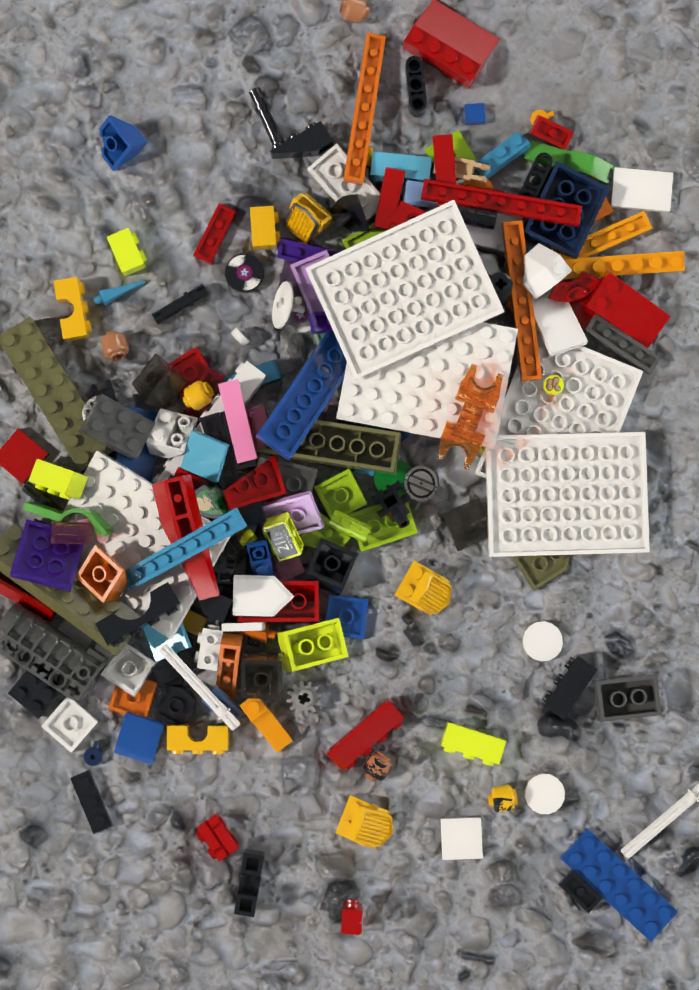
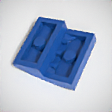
M126 712L114 753L152 765L165 723Z

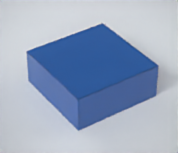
M484 103L464 105L465 126L485 124Z

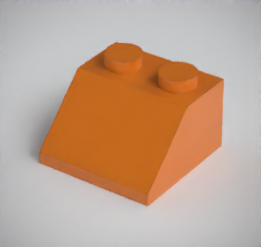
M98 545L93 547L76 575V578L103 603L118 600L127 585L126 570Z

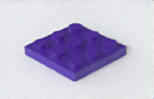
M26 519L10 577L71 592L86 534Z

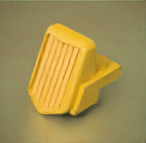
M413 561L394 596L432 616V614L440 613L450 604L452 587L448 579Z
M350 795L335 833L362 846L376 849V847L382 846L392 836L393 819L389 815V810Z

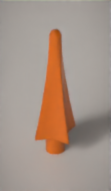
M266 624V629L262 631H232L267 643L268 638L276 639L277 631L269 630L270 624Z

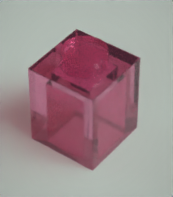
M299 556L275 563L277 568L273 569L278 580L282 579L283 581H288L306 572Z

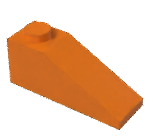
M224 632L220 643L216 685L230 698L235 699L243 635Z

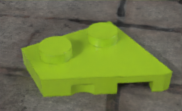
M321 512L320 515L325 524L324 528L304 533L300 536L305 546L317 548L321 538L341 547H344L351 538L349 535L328 526L330 520Z

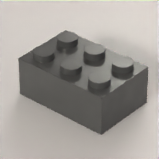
M100 394L94 400L79 432L134 460L138 459L155 422L104 394Z
M657 674L593 680L598 721L605 722L662 715Z

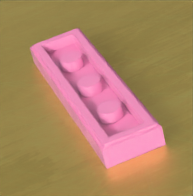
M236 379L218 384L237 463L258 459L239 380Z

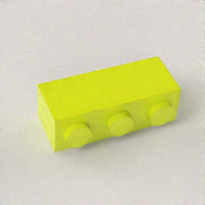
M37 459L29 482L35 483V488L45 492L47 490L48 493L56 496L59 495V497L71 500L73 497L80 500L88 477Z
M447 721L440 745L444 747L443 751L452 754L458 751L463 753L462 757L471 760L477 757L483 759V764L494 766V763L500 764L506 740Z

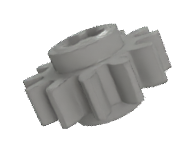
M301 680L299 687L296 684L292 685L293 689H295L294 692H287L292 698L287 699L286 702L293 703L290 710L297 708V715L304 711V714L308 716V710L311 709L315 713L314 705H321L317 698H320L322 694L315 693L318 690V686L311 688V681L305 686L303 680ZM307 693L310 701L301 703V699L298 698L299 695Z

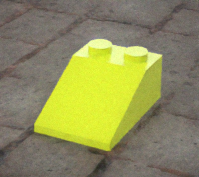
M339 618L276 633L286 672H294L349 657Z

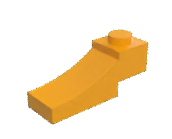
M257 693L239 705L276 753L293 741Z

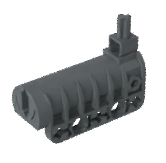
M18 602L6 612L0 621V630L5 632L0 639V652L71 700L82 701L89 695L100 679L102 671L114 656L100 644H97L94 650L91 648L87 649ZM11 643V646L14 647L15 649L18 648V650H17V651H12V650H10V647L8 646V644ZM26 653L30 654V660L28 662L24 661V656ZM32 664L44 665L46 670L53 672L51 674L44 672L38 674V668ZM60 675H63V684L59 686L55 685L53 683V680L57 682V678ZM70 686L79 688L78 691L81 693L80 695H75L76 691L68 688Z

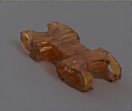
M471 364L469 371L461 381L455 400L464 403L457 424L450 421L446 422L441 435L437 459L443 461L450 447L460 446L466 453L463 468L469 470L473 460L479 453L485 438V434L476 431L484 410L494 413L500 397L501 383L504 376L498 373L491 386L482 388L474 380L477 365Z

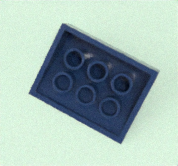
M557 161L552 166L537 198L581 205L582 212L579 227L527 218L523 226L525 240L534 245L540 243L554 252L577 259L610 188Z

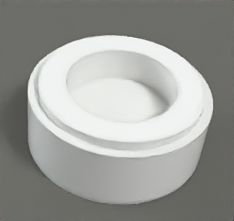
M237 328L231 332L232 336L243 347L250 342Z

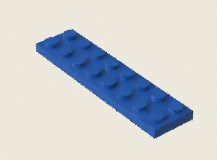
M334 332L325 333L255 436L288 461L292 458L344 379L347 360Z

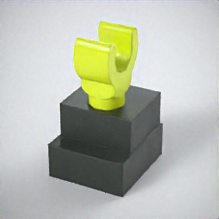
M249 529L240 540L236 536L228 540L224 549L229 557L238 563L248 554L245 548L246 543L255 542L258 538Z

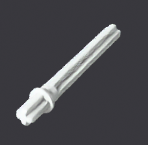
M164 644L159 649V652L214 710L218 720L222 719L231 730H235L240 725V722L231 714L230 707L227 708L168 644Z
M699 783L691 790L688 789V792L624 846L621 849L622 854L629 859L696 801L699 802Z

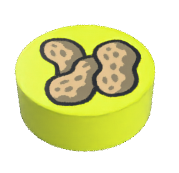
M550 375L543 382V389L548 395H557L564 388L562 378L557 375Z

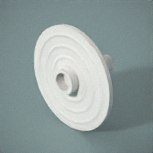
M287 281L280 285L273 303L272 321L277 329H281L286 324L291 311L302 314L305 311V306L300 305L302 303L301 298L295 297L293 299V287Z

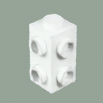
M208 624V628H203L202 632L199 631L197 643L200 644L199 652L196 651L194 658L197 668L218 671L220 643L224 633L220 630V626Z

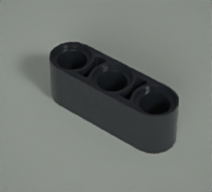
M411 56L406 60L405 64L408 109L412 116L421 117L425 114L427 106L424 68L420 57ZM417 65L419 69L412 71L409 66ZM419 84L421 88L414 90L411 88V85ZM421 103L423 107L421 109H415L413 107V104Z
M543 152L537 155L518 195L529 194L531 197H538L552 167L553 159L550 154ZM540 158H547L549 165L545 168L540 167L538 160ZM532 176H538L541 183L533 186L530 184L529 179Z

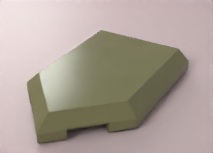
M570 555L513 556L512 558L532 590L535 591L568 570Z

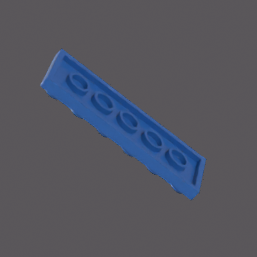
M587 828L560 856L564 863L651 942L678 912Z

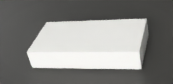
M265 622L222 623L223 632L262 631L266 629Z

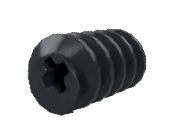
M497 272L491 275L490 280L503 307L511 294L513 282L506 273Z

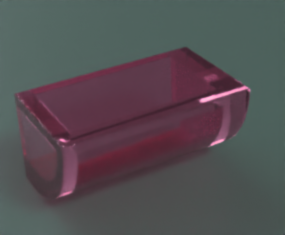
M262 403L247 408L246 412L255 449L259 450L269 447L255 437L268 419L266 406Z
M51 521L50 543L92 544L94 535L92 522Z

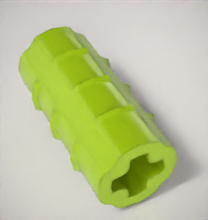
M335 510L328 525L363 543L366 542L372 529L371 526L338 510Z

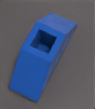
M267 540L246 543L253 575L275 576Z

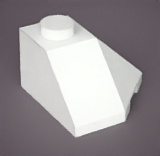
M538 243L524 256L523 264H525L522 284L532 297L537 299L559 283L572 270L558 253Z

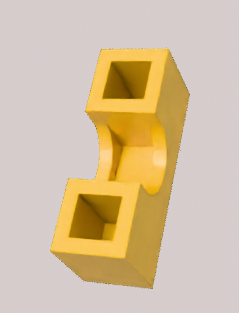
M78 277L54 280L56 300L60 304L72 303L74 306V312L70 317L60 319L63 339L66 342L90 338L89 332H92L90 320L87 321L86 313H89L87 301H83L82 295L85 294L84 283L80 282Z
M169 724L167 726V750H172V754H184V750H192V754H204V751H212V754H224V751L229 750V727L227 725H208L206 738L197 741L190 736L189 724Z

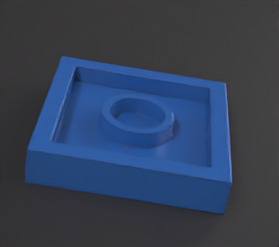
M329 594L326 621L339 618L344 637L364 639L369 599Z

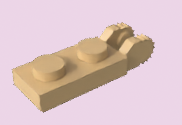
M454 157L457 179L487 183L488 178L485 176L473 174L475 168L490 171V165L477 163L475 160Z

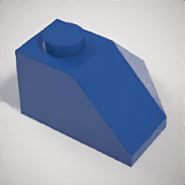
M112 115L108 116L99 128L104 145L101 148L102 157L113 171H116L137 156L148 143L136 126Z

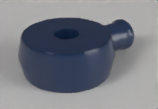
M94 741L93 747L88 748L84 753V761L89 766H97L103 759L102 752L99 749V741Z

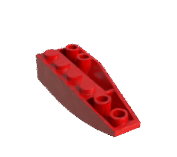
M182 475L152 484L161 525L171 544L203 527L191 475ZM209 548L181 562L199 600L220 596Z

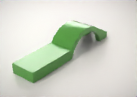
M529 140L531 148L525 152L523 160L533 163L538 154L545 152L551 155L553 159L552 166L558 161L579 173L594 178L599 183L609 184L607 177L609 170H613L614 165L588 153L566 151ZM540 158L538 164L547 167L549 161L547 158Z
M25 502L24 511L58 522L69 521L77 513L84 514L94 525L95 534L107 537V535L113 536L114 530L98 512L91 508H73L64 512L37 502Z

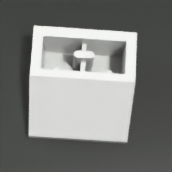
M160 408L154 421L155 425L146 441L149 454L164 458L184 454L190 433L194 430L198 418Z

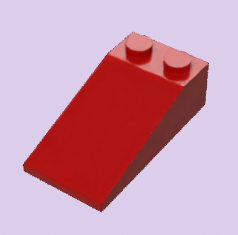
M608 271L604 273L596 289L590 293L583 303L586 307L646 348H649L671 317Z

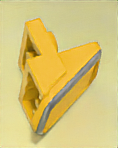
M301 193L292 199L285 226L297 238L311 244L318 233L334 223L332 220L333 214L308 193Z

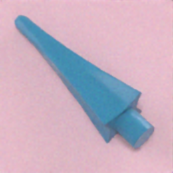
M145 280L99 290L100 295L93 297L96 305L103 302L104 306H106L123 294L145 284Z

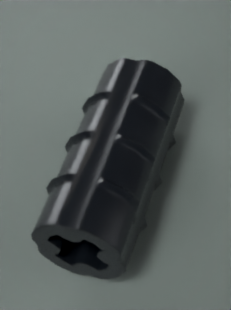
M457 205L465 225L494 230L497 212Z

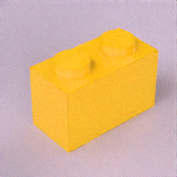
M274 206L250 207L253 250L277 249V243H280V231H276L275 225L279 224L278 212H275Z

